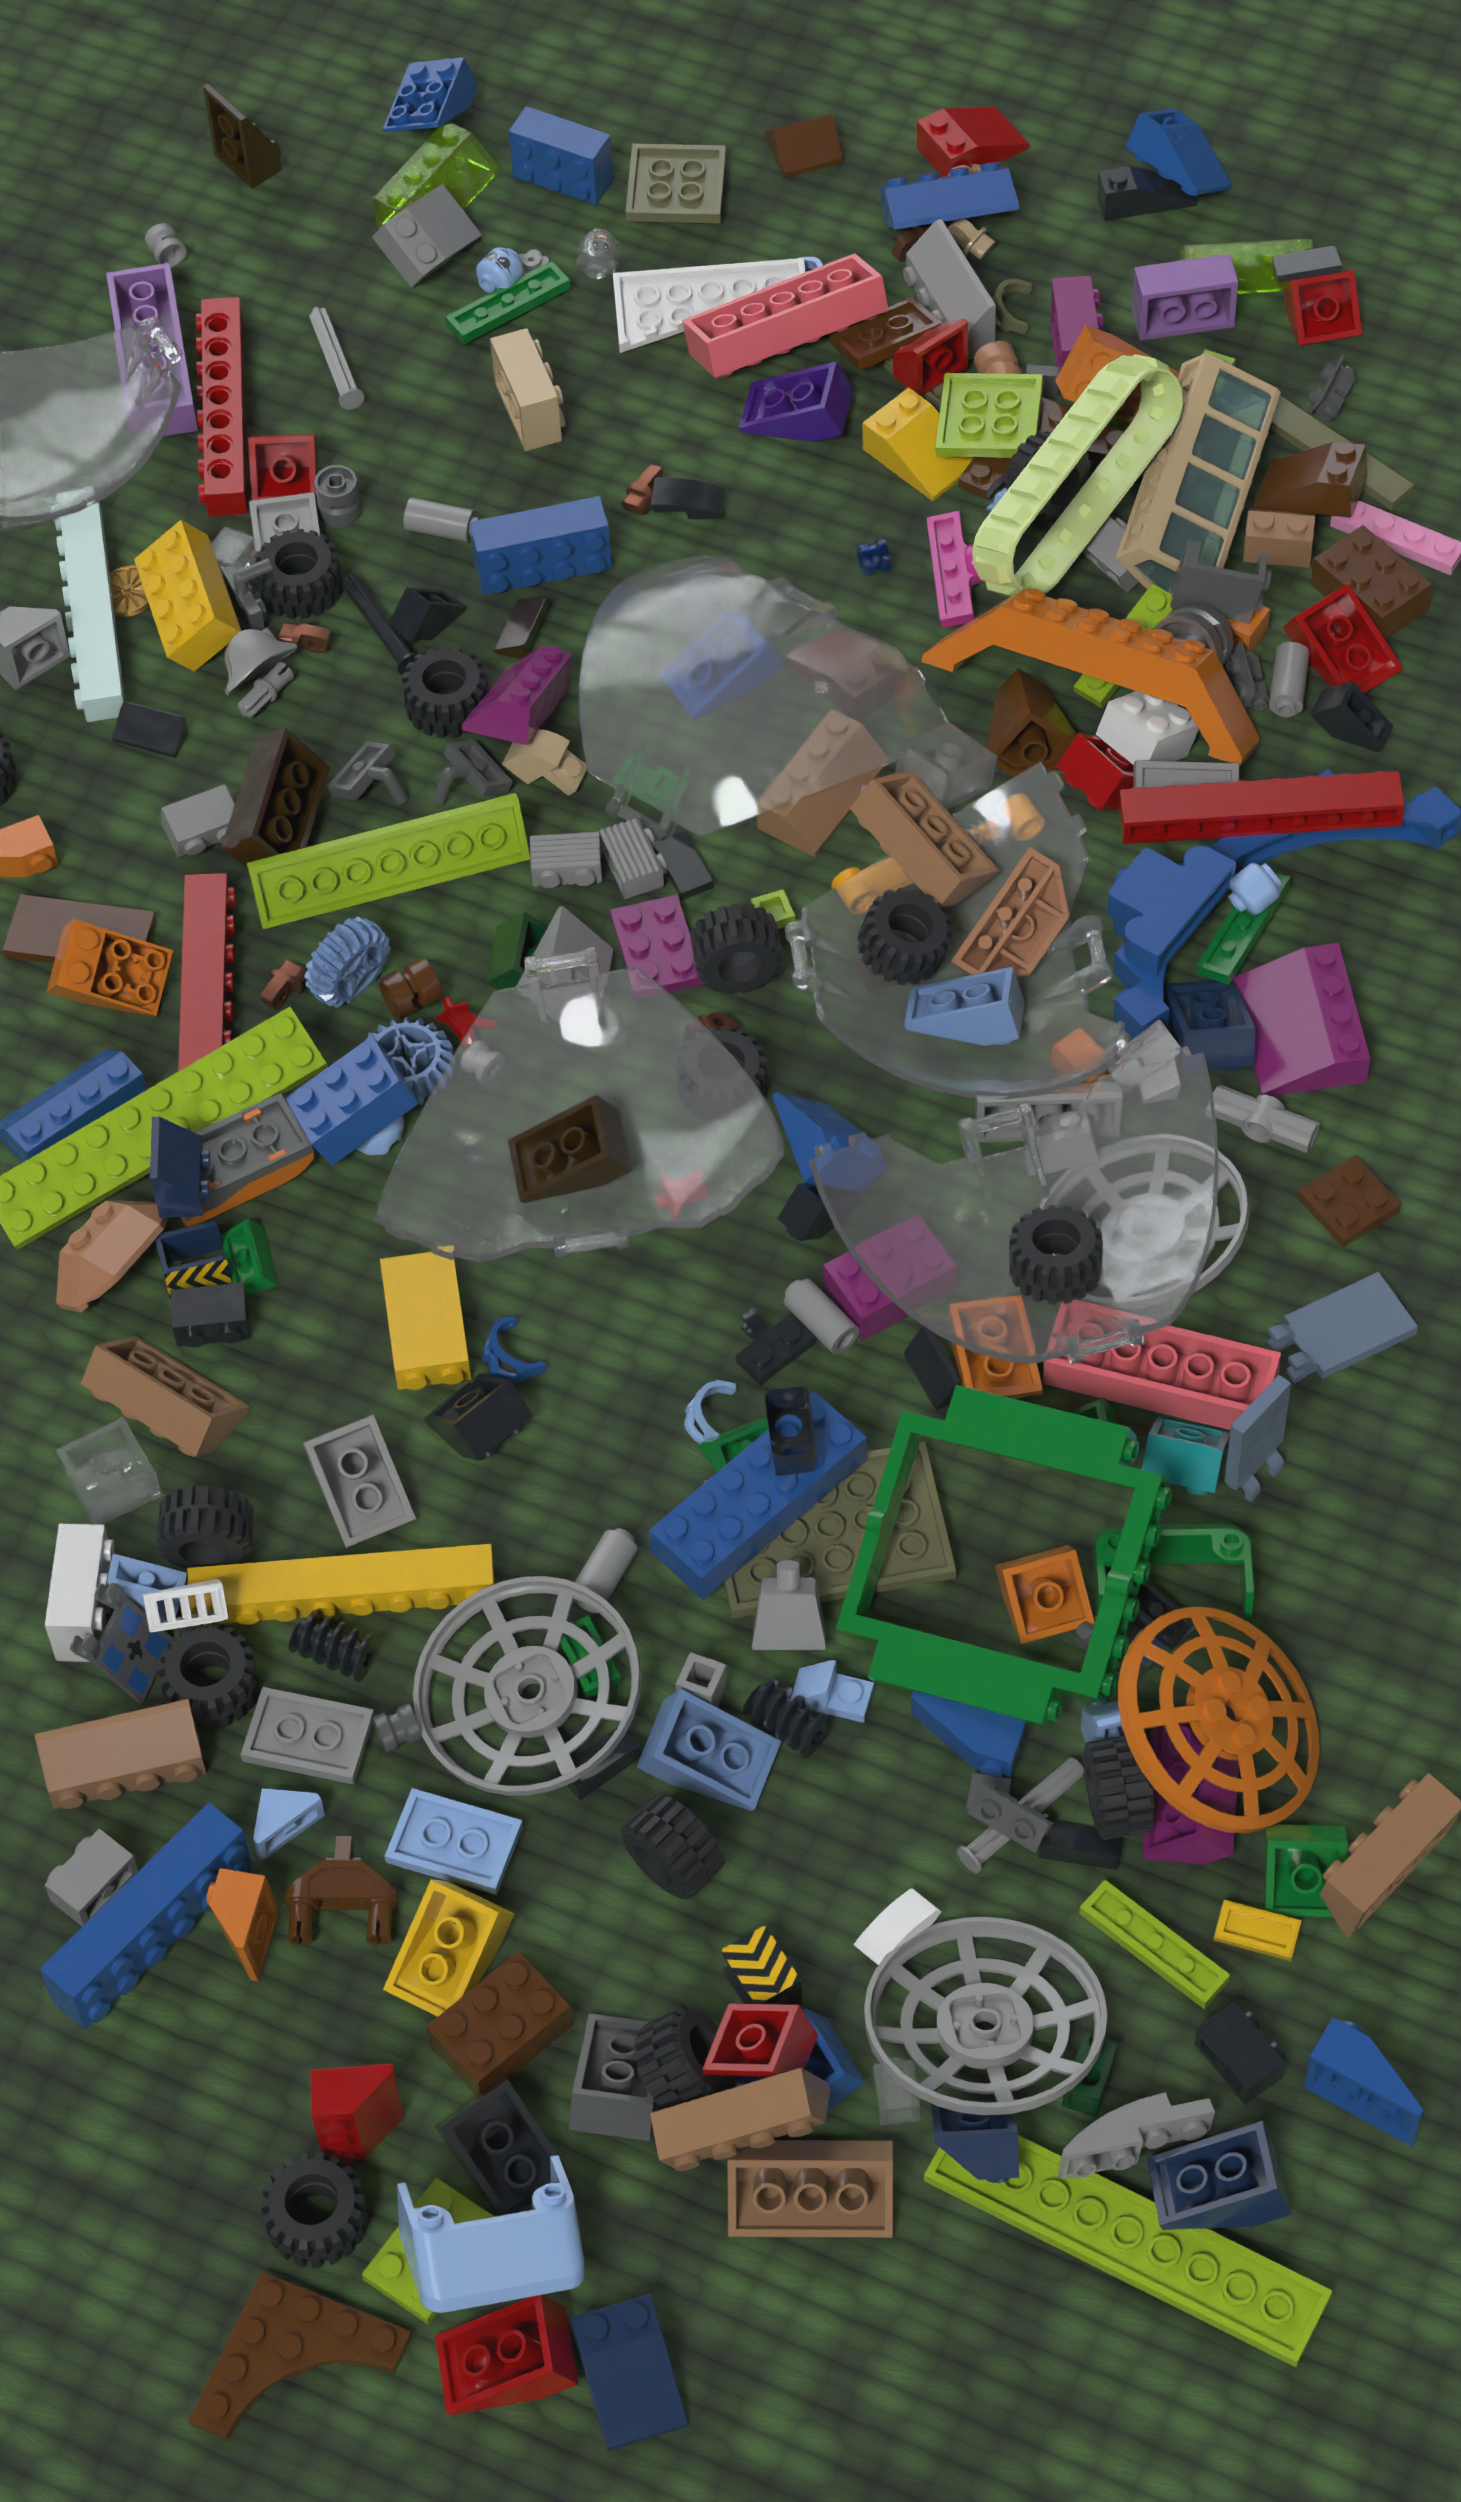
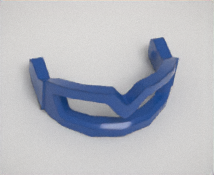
M515 1315L498 1319L495 1322L484 1345L482 1359L483 1362L489 1363L490 1374L494 1377L508 1379L511 1382H523L530 1376L544 1373L547 1366L544 1361L525 1363L516 1360L499 1346L497 1336L504 1330L516 1327L518 1320ZM498 1357L501 1361L516 1368V1373L501 1369Z

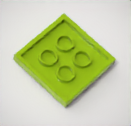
M945 373L935 447L936 456L1012 458L1013 454L1015 455L1018 451L1019 445L1025 443L1030 435L1035 436L1038 432L1043 392V374Z

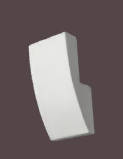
M911 1888L881 1912L853 1945L879 1965L886 1954L931 1926L942 1911Z

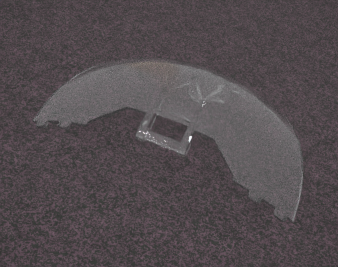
M149 317L141 321L138 329L128 326L118 331L83 341L47 348L0 352V532L39 527L79 512L105 499L123 486L148 461L164 436L175 410L181 388L171 373L173 364L181 360L182 350L163 332V325L157 318ZM153 341L158 345L156 356L150 351Z
M702 555L669 561L625 578L608 594L598 608L588 631L582 656L579 682V712L588 773L616 789L614 796L607 804L606 813L614 818L621 817L626 821L638 818L643 829L649 828L651 830L654 841L674 835L677 824L699 836L706 835L950 740L946 729L949 722L942 707L935 706L924 686L926 679L918 667L911 666L896 646L893 647L877 638L845 627L836 620L839 614L838 606L830 602L823 603L795 588L790 580L780 577L768 581L762 577L745 573L735 561L725 556ZM631 795L663 812L660 824L629 807L628 803Z
M1040 761L952 815L956 822L1000 871L958 904L944 908L943 913H949L951 918L949 925L953 926L952 941L940 968L927 981L921 979L920 983L912 985L910 981H907L906 985H898L897 980L893 979L891 982L883 980L884 976L879 973L876 976L871 972L872 966L865 965L862 961L864 954L858 952L857 946L860 942L857 940L858 933L874 899L878 896L882 897L884 892L890 889L894 893H896L898 888H906L907 892H911L912 889L920 890L912 880L903 874L902 868L890 855H886L803 907L802 920L792 921L785 926L786 939L791 943L795 968L792 974L794 987L800 990L809 989L814 993L819 1021L840 1041L867 1061L903 1080L934 1091L968 1098L980 1096L985 1099H1013L1040 1096L1073 1087L1105 1072L1121 1058L1118 1051L1127 1045L1130 1036L1126 1031L1124 1032L1125 1024L1122 1021L1115 1023L1089 1013L1087 994L1109 982L1113 977L1111 965L1106 961L1101 937L1103 931L1102 920L1094 915L1083 916L1076 920L1073 925L1069 919L1031 976L1017 977L1025 1002L1019 1039L1006 1045L992 1044L982 1046L906 1030L904 1025L911 987L969 976V974L951 964V961L1029 847L1060 866L1070 915L1082 882L1086 864L1091 859L1081 838L1087 829L1080 814L1070 815L1059 794L1065 785L1056 770L1047 773ZM893 930V933L900 939L918 943L912 935L903 931ZM1088 942L1092 964L1076 972L1072 950ZM805 946L811 950L813 967L808 966Z
M596 945L585 947L584 951L543 958H537L536 955L525 957V971L529 985L494 991L479 1013L411 1129L387 1179L373 1220L384 1226L385 1231L402 1241L406 1239L432 1249L433 1254L450 1260L458 1257L482 1263V1261L501 1258L528 1248H554L557 1259L568 1258L570 1253L617 1246L618 1249L630 1248L631 1236L640 1235L656 1228L687 1229L699 1227L700 1229L720 1215L723 1217L739 1205L743 1197L759 1183L762 1184L775 1170L776 1164L784 1155L783 1139L777 1121L766 1100L733 1055L686 1007L639 968L601 973ZM583 965L587 966L589 978L546 985L541 983V972ZM594 1095L599 1096L620 1110L632 1172L604 1186L528 1203L520 1202L508 1139Z
M1188 1046L1170 1050V1060L1145 1066L1141 1057L1122 1061L1121 1072L1096 1077V1085L1063 1131L1036 1137L1034 1112L1030 1103L1026 1101L1017 1104L1016 1108L974 1120H971L969 1117L958 1120V1129L965 1157L942 1164L891 1139L890 1134L869 1140L865 1131L848 1136L849 1146L835 1151L830 1143L816 1146V1157L808 1159L824 1206L835 1229L852 1256L877 1287L906 1314L935 1334L970 1351L996 1359L1031 1364L1067 1356L1071 1364L1082 1362L1085 1356L1128 1344L1132 1347L1144 1344L1143 1333L1163 1328L1176 1320L1185 1308L1199 1281L1207 1259L1214 1228L1219 1162L1214 1102L1204 1052L1192 1055ZM1020 1123L1025 1146L982 1157L976 1134ZM1047 1205H1056V1208L1062 1209L1063 1206H1069L1071 1211L1074 1212L1081 1210L1086 1213V1219L1093 1218L1096 1222V1228L1101 1229L1103 1240L1100 1281L1096 1282V1288L1092 1292L1086 1291V1297L1080 1300L1073 1298L1072 1303L1064 1304L1063 1301H1056V1305L1048 1304L1047 1300L1037 1302L1033 1300V1295H1023L1020 1292V1287H1015L1012 1282V1276L1009 1274V1241L1012 1227L1015 1222L1020 1223L1021 1216L1025 1213L1032 1215V1210L1038 1207L1044 1210L1047 1209ZM1058 1253L1047 1254L1050 1256H1063V1254Z

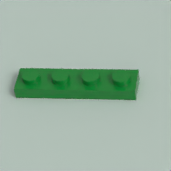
M550 261L518 278L509 288H499L445 316L446 326L464 345L571 289L570 279L553 261Z
M1274 872L1282 884L1278 888L1280 897L1258 915H1252L1246 909L1240 913L1233 906L1198 962V975L1230 985L1291 886L1289 876Z

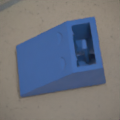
M446 58L409 63L384 124L383 131L393 132L440 127L468 109L478 88V83L465 58Z
M1176 108L1139 114L1125 146L1135 153L1134 157L1137 160L1151 164L1158 169L1159 175L1166 179L1174 180L1182 186L1181 189L1185 193L1192 196L1231 189L1232 184L1198 123Z

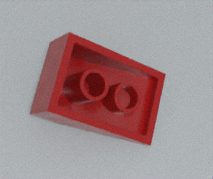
M995 106L943 108L917 120V149L941 176H948L949 170L956 166L966 165L972 168L973 164L1001 163L1030 149V144Z
M1349 584L1344 585L1299 613L1282 627L1291 642L1300 643L1308 648L1310 653L1309 665L1331 687L1353 681L1363 693H1366L1403 669Z
M543 2294L532 2296L435 2335L446 2414L450 2416L543 2399L579 2385L566 2307Z

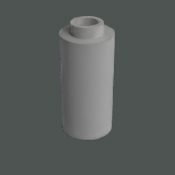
M411 497L405 508L403 523L404 529L408 531L469 543L471 541L469 522L481 519L477 517L476 511L472 509Z
M1297 642L1282 643L1277 647L1275 653L1269 707L1274 713L1285 718L1299 714L1303 710L1310 653L1306 646Z
M811 1279L796 1280L788 1286L785 1291L784 1305L832 1354L837 1355L844 1352L855 1342L860 1332L859 1327Z
M623 1529L606 1530L574 1583L589 1588L608 1601L638 1551V1547L634 1543V1537ZM573 1599V1602L582 1609L592 1613H599L585 1603Z

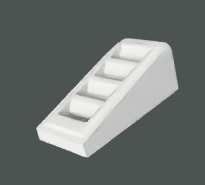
M218 1579L142 1594L149 1632L228 1620L223 1585ZM204 1593H211L213 1610L211 1611L206 1609ZM195 1595L198 1613L191 1615L188 1596ZM172 1598H179L182 1617H175ZM164 1600L167 1620L160 1621L157 1601Z

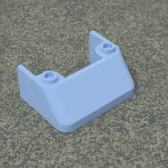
M558 2155L550 2156L551 2183L538 2188L533 2193V2210L454 2224L451 2214L444 2208L435 2205L414 2209L406 2183L397 2184L399 2236L421 2303L426 2309L437 2313L451 2312L569 2290L579 2286L584 2281L585 2261L574 2195Z

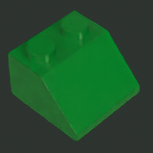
M1274 1824L1270 1827H1265V1911L1294 1917H1333L1320 1895L1326 1883L1322 1876L1337 1859L1342 1863L1347 1860L1348 1841L1344 1826Z

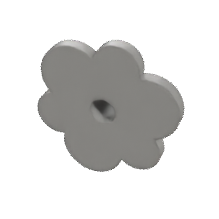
M530 250L526 254H519L523 263L524 275L549 262V258L542 256L538 250Z

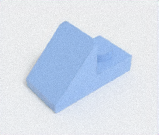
M830 1660L799 1669L790 1701L797 1695H802L804 1701L801 1708H805L812 1703L816 1706L815 1711L824 1712L829 1715L864 1723L874 1692V1682L837 1674L836 1661Z

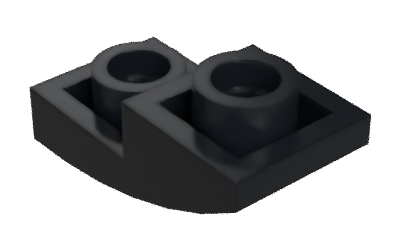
M655 477L651 506L653 512H686L688 519H720L724 489L723 487L702 481Z

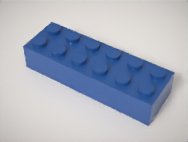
M815 1391L809 1395L816 1440L815 1471L776 1476L768 1429L649 1530L651 1553L702 1600L867 1460V1437ZM785 1415L776 1422L775 1429L779 1435L790 1438L800 1433L802 1423L794 1415ZM791 1447L784 1450L780 1456L805 1454V1452L799 1448Z
M209 1802L40 1968L51 2001L84 2030L93 2022L101 2021L109 2012L111 2004L121 1994L129 1993L137 1984L139 1976L149 1966L157 1965L164 1958L167 1948L177 1938L185 1937L192 1930L195 1920L205 1910H211L207 1904V1892L210 1883L216 1882L220 1868L245 1873L249 1872L252 1861L243 1830Z

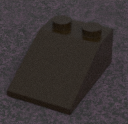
M209 84L203 86L214 155L252 189L282 171L280 162L281 150L277 143L272 139L269 140L256 124L251 123Z
M597 1095L508 1139L519 1200L522 1203L604 1186L633 1171L620 1110Z

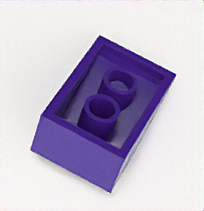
M837 361L751 382L739 429L742 433L811 442L840 436L843 433L854 388Z

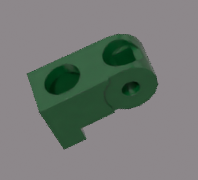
M1087 2032L1075 2062L1083 2064L1087 2058L1093 2042V2033ZM1105 2038L1096 2063L1087 2076L1072 2090L1063 2095L1062 2107L1097 2118L1115 2062L1119 2042Z

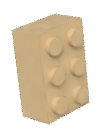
M527 328L490 338L495 385L524 450L529 451L562 441L561 427L565 426V420L559 405L563 404V397L559 386H553L551 382L553 381V376L548 362L543 363L541 360L543 355L539 341L537 339L532 340Z

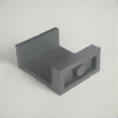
M1187 539L1173 579L1170 608H1177L1188 602H1202L1216 608L1226 619L1249 623L1254 610L1260 611L1263 600V591L1261 590L1267 591L1269 587L1271 570H1266L1267 555L1261 554L1254 574H1248L1199 564L1201 542Z

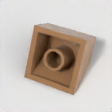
M1249 507L1243 562L1258 563L1262 554L1267 555V564L1310 568L1315 514Z

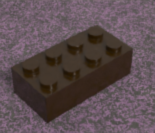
M287 728L255 738L221 846L246 868L249 862L306 848L328 777L330 766Z

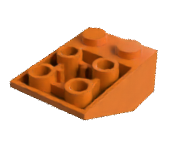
M1085 324L1055 382L1063 398L1076 402L1097 373L1108 363L1122 355L1131 357L1134 354L1146 357L1151 356L1112 334ZM1169 367V370L1178 377L1179 373ZM1140 382L1113 417L1132 423L1139 410L1142 397Z
M72 919L63 927L46 993L82 1004L156 1017L173 950Z

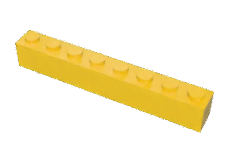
M491 1544L187 1568V1585L218 1579L222 1582L228 1620L213 1622L219 1625L226 1623L251 1625L264 1620L289 1622L296 1618L308 1617L313 1610L319 1611V1619L351 1613L364 1616L372 1612L388 1610L402 1613L413 1608L426 1607L439 1610L450 1605H459L478 1591L495 1584ZM204 1593L206 1609L211 1611L213 1610L211 1593ZM195 1595L188 1596L191 1615L197 1614ZM211 1623L203 1624L204 1628H210Z

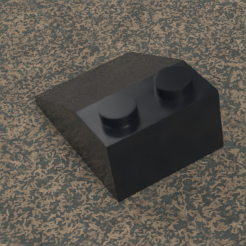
M498 2080L435 2125V2128L457 2161L498 2216L533 2210V2193L538 2188L551 2183L550 2156L558 2154L509 2080ZM560 2159L568 2182L571 2186L574 2183H576V2181L574 2180V2178L572 2177V2175Z

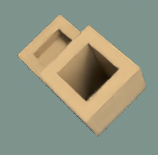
M540 729L537 730L527 745L513 742L502 763L504 767L525 783L530 784L543 776L568 796L576 792L588 768L587 764L566 749L569 740L554 732Z

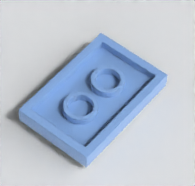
M412 1788L386 1851L385 1861L388 1864L497 1895L523 1829L522 1820Z

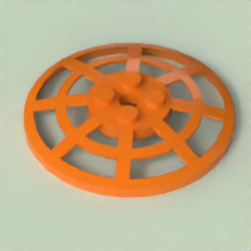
M1188 1607L1173 1610L1158 1617L1138 1633L1130 1644L1121 1665L1118 1681V1707L1128 1746L1139 1768L1154 1789L1170 1805L1188 1818L1208 1828L1227 1833H1251L1265 1830V1827H1270L1289 1817L1301 1806L1311 1790L1318 1769L1320 1744L1316 1714L1309 1693L1297 1670L1284 1652L1266 1634L1251 1623L1231 1613L1207 1607ZM1189 1617L1201 1636L1185 1642L1173 1654L1151 1643L1155 1636L1168 1625ZM1207 1618L1224 1622L1242 1631L1256 1642L1254 1650L1235 1639L1216 1636ZM1221 1647L1235 1650L1250 1659L1245 1672L1228 1666ZM1206 1648L1214 1668L1200 1674L1183 1662L1192 1652ZM1268 1655L1275 1660L1286 1675L1299 1702H1292L1283 1680L1267 1662ZM1145 1656L1164 1667L1159 1686L1161 1710L1139 1713L1137 1680L1140 1664ZM1262 1671L1273 1682L1282 1701L1268 1700L1265 1692L1258 1684ZM1177 1675L1191 1686L1187 1693L1186 1706L1174 1708L1173 1686L1175 1676ZM1225 1705L1234 1712L1235 1721H1232L1226 1715ZM1273 1717H1287L1288 1739L1286 1749L1272 1736ZM1297 1718L1305 1720L1308 1735L1309 1758L1305 1774L1294 1760L1298 1744ZM1189 1722L1194 1734L1204 1745L1199 1755L1187 1742L1180 1729V1723ZM1165 1726L1174 1747L1191 1767L1179 1784L1168 1774L1157 1759L1144 1729ZM1265 1748L1278 1762V1765L1268 1774L1256 1778L1253 1754ZM1217 1756L1227 1760H1238L1241 1779L1225 1775L1211 1767ZM1287 1773L1299 1791L1283 1807L1271 1813L1259 1815L1258 1791L1275 1784ZM1203 1778L1223 1789L1243 1792L1244 1816H1235L1217 1811L1201 1803L1191 1795Z

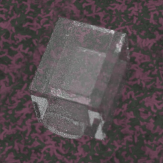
M225 526L211 544L222 577L223 569L234 565L238 571L254 564L256 561L254 538L243 531H236Z
M889 2058L905 2075L916 2081L914 2060L904 2061L902 2058ZM874 2064L873 2080L880 2126L920 2121L919 2098L899 2085L883 2069L881 2064Z

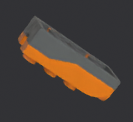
M281 1092L195 1132L201 1135L203 1149L210 1150L211 1170L204 1173V1180H209L210 1201L204 1202L203 1216L181 1217L186 1227L198 1225L290 1181L303 1172L311 1161L314 1160L313 1146Z

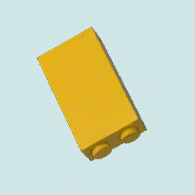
M453 1249L380 1259L398 1390H419L429 1385L443 1383L454 1385L464 1380H471Z

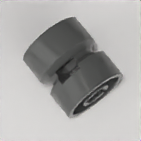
M331 465L320 470L315 476L314 485L321 520L331 527L342 528L350 526L358 520L361 514L356 474L344 465Z

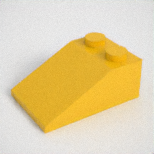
M908 387L862 423L863 450L931 501H934L958 482L959 477L974 457L936 456L935 447L940 414L931 403Z
M430 1880L383 1990L437 2017L440 2016L479 1983L499 1951L515 1913L448 1881Z

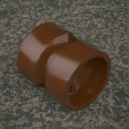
M422 957L405 965L403 973L395 970L378 979V987L383 1000L397 1020L416 1012L418 1004L426 1007L443 998V991L433 968Z

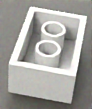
M59 1524L45 1620V1628L56 1661L90 1662L70 1650L73 1638L80 1636L84 1640L87 1635H92L100 1642L107 1626L108 1614H112L114 1611L113 1608L99 1602L94 1597L99 1583L106 1586L111 1557L114 1553V1541L108 1539L105 1525Z

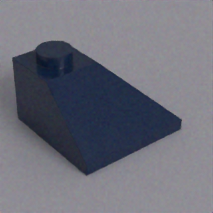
M977 2100V2101H974V2102L991 2103V2102H997V2101H996V2100ZM931 2103L935 2144L978 2180L986 2179L992 2183H1003L1010 2178H1019L1018 2131L1015 2113L1003 2115L968 2114L938 2107Z

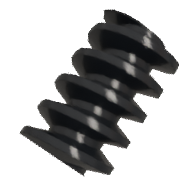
M313 1610L308 1618H303L297 1624L288 1644V1649L291 1653L299 1650L302 1658L309 1659L313 1657V1661L318 1665L326 1662L327 1668L331 1671L340 1669V1673L345 1677H350L353 1674L356 1682H360L365 1678L374 1657V1648L372 1647L373 1635L367 1634L362 1642L358 1641L360 1631L358 1628H354L346 1636V1623L340 1622L333 1630L331 1629L333 1622L331 1616H327L319 1624V1611Z
M774 1677L768 1683L758 1686L750 1694L743 1705L742 1712L745 1715L752 1714V1719L757 1724L764 1723V1728L769 1733L775 1732L776 1737L781 1742L787 1741L788 1746L793 1751L799 1750L800 1755L803 1758H807L818 1749L826 1735V1727L824 1725L828 1715L823 1712L814 1719L813 1714L816 1706L811 1703L802 1710L801 1706L804 1697L797 1695L791 1701L788 1700L792 1688L786 1686L778 1692L780 1679Z

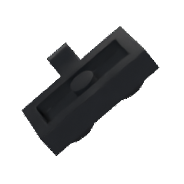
M752 1308L741 1316V1319L745 1322L741 1329L754 1341L736 1354V1362L761 1386L815 1345L816 1336L792 1312L769 1329L760 1314Z

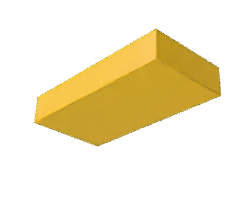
M1224 1900L1214 1941L1292 1961L1302 1920Z

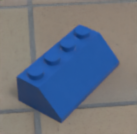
M999 162L981 164V170L969 172L968 167L950 169V175L938 177L937 172H930L918 175L919 180L907 182L906 177L887 180L888 185L880 186L884 223L886 226L896 230L933 224L939 219L945 222L1019 210V202L1009 168L1000 167Z
M105 1049L0 1121V1141L23 1163L146 1091L143 1073L122 1051Z

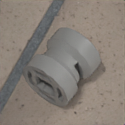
M157 224L148 230L145 235L146 245L154 253L153 255L158 264L170 263V268H173L184 260L186 248L182 241L178 239L174 228L170 224Z

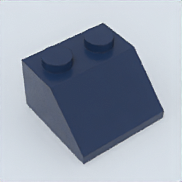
M152 1117L150 1181L159 1218L203 1216L204 1202L210 1201L209 1180H204L205 1171L211 1170L210 1150L203 1149L201 1135L164 1118Z

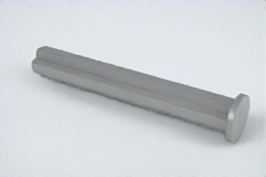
M314 307L309 318L339 392V404L347 410L357 408L363 403L364 394L357 388L328 311L325 308L319 309Z
M1068 1758L1017 1803L1022 1806L1026 1804L1041 1813L1083 1776L1084 1767L1075 1758ZM989 1827L967 1847L960 1846L957 1849V1854L970 1871L979 1873L982 1870L981 1864L1007 1843L1010 1838Z

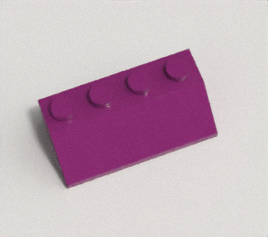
M555 646L539 647L506 669L462 723V730L527 745L569 691L572 653L563 652Z
M1225 1705L1226 1715L1232 1721H1235L1234 1712ZM1189 1722L1180 1723V1729L1187 1742L1199 1755L1204 1745L1194 1734ZM1165 1726L1153 1727L1150 1745L1159 1762L1179 1784L1191 1767L1174 1747ZM1217 1756L1211 1767L1225 1775L1238 1778V1760H1227ZM1204 1778L1191 1795L1201 1803L1217 1811L1231 1815L1236 1814L1237 1792L1223 1789ZM1152 1786L1155 1821L1152 1831L1144 1833L1143 1858L1147 1860L1204 1865L1233 1855L1234 1833L1208 1828L1188 1818L1170 1805Z

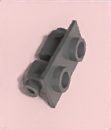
M1342 354L1334 364L1328 362L1318 377V379L1322 380L1321 385L1317 384L1307 398V402L1311 403L1306 412L1309 415L1315 411L1324 421L1336 418L1345 400L1342 397L1348 394L1355 381L1354 370L1349 366L1344 367L1341 365L1345 355Z
M1239 642L1231 653L1230 658L1225 662V672L1228 674L1229 680L1245 710L1251 707L1256 711H1263L1267 709L1270 698L1265 682H1259L1263 678L1259 657L1251 650L1245 651L1243 642Z
M981 1783L968 1814L1036 1853L1043 1837L1048 1835L1054 1824L1048 1820L1049 1815L1046 1813L1043 1815L1026 1804L1022 1806L1016 1803V1798L998 1789L996 1784L990 1786L987 1783Z

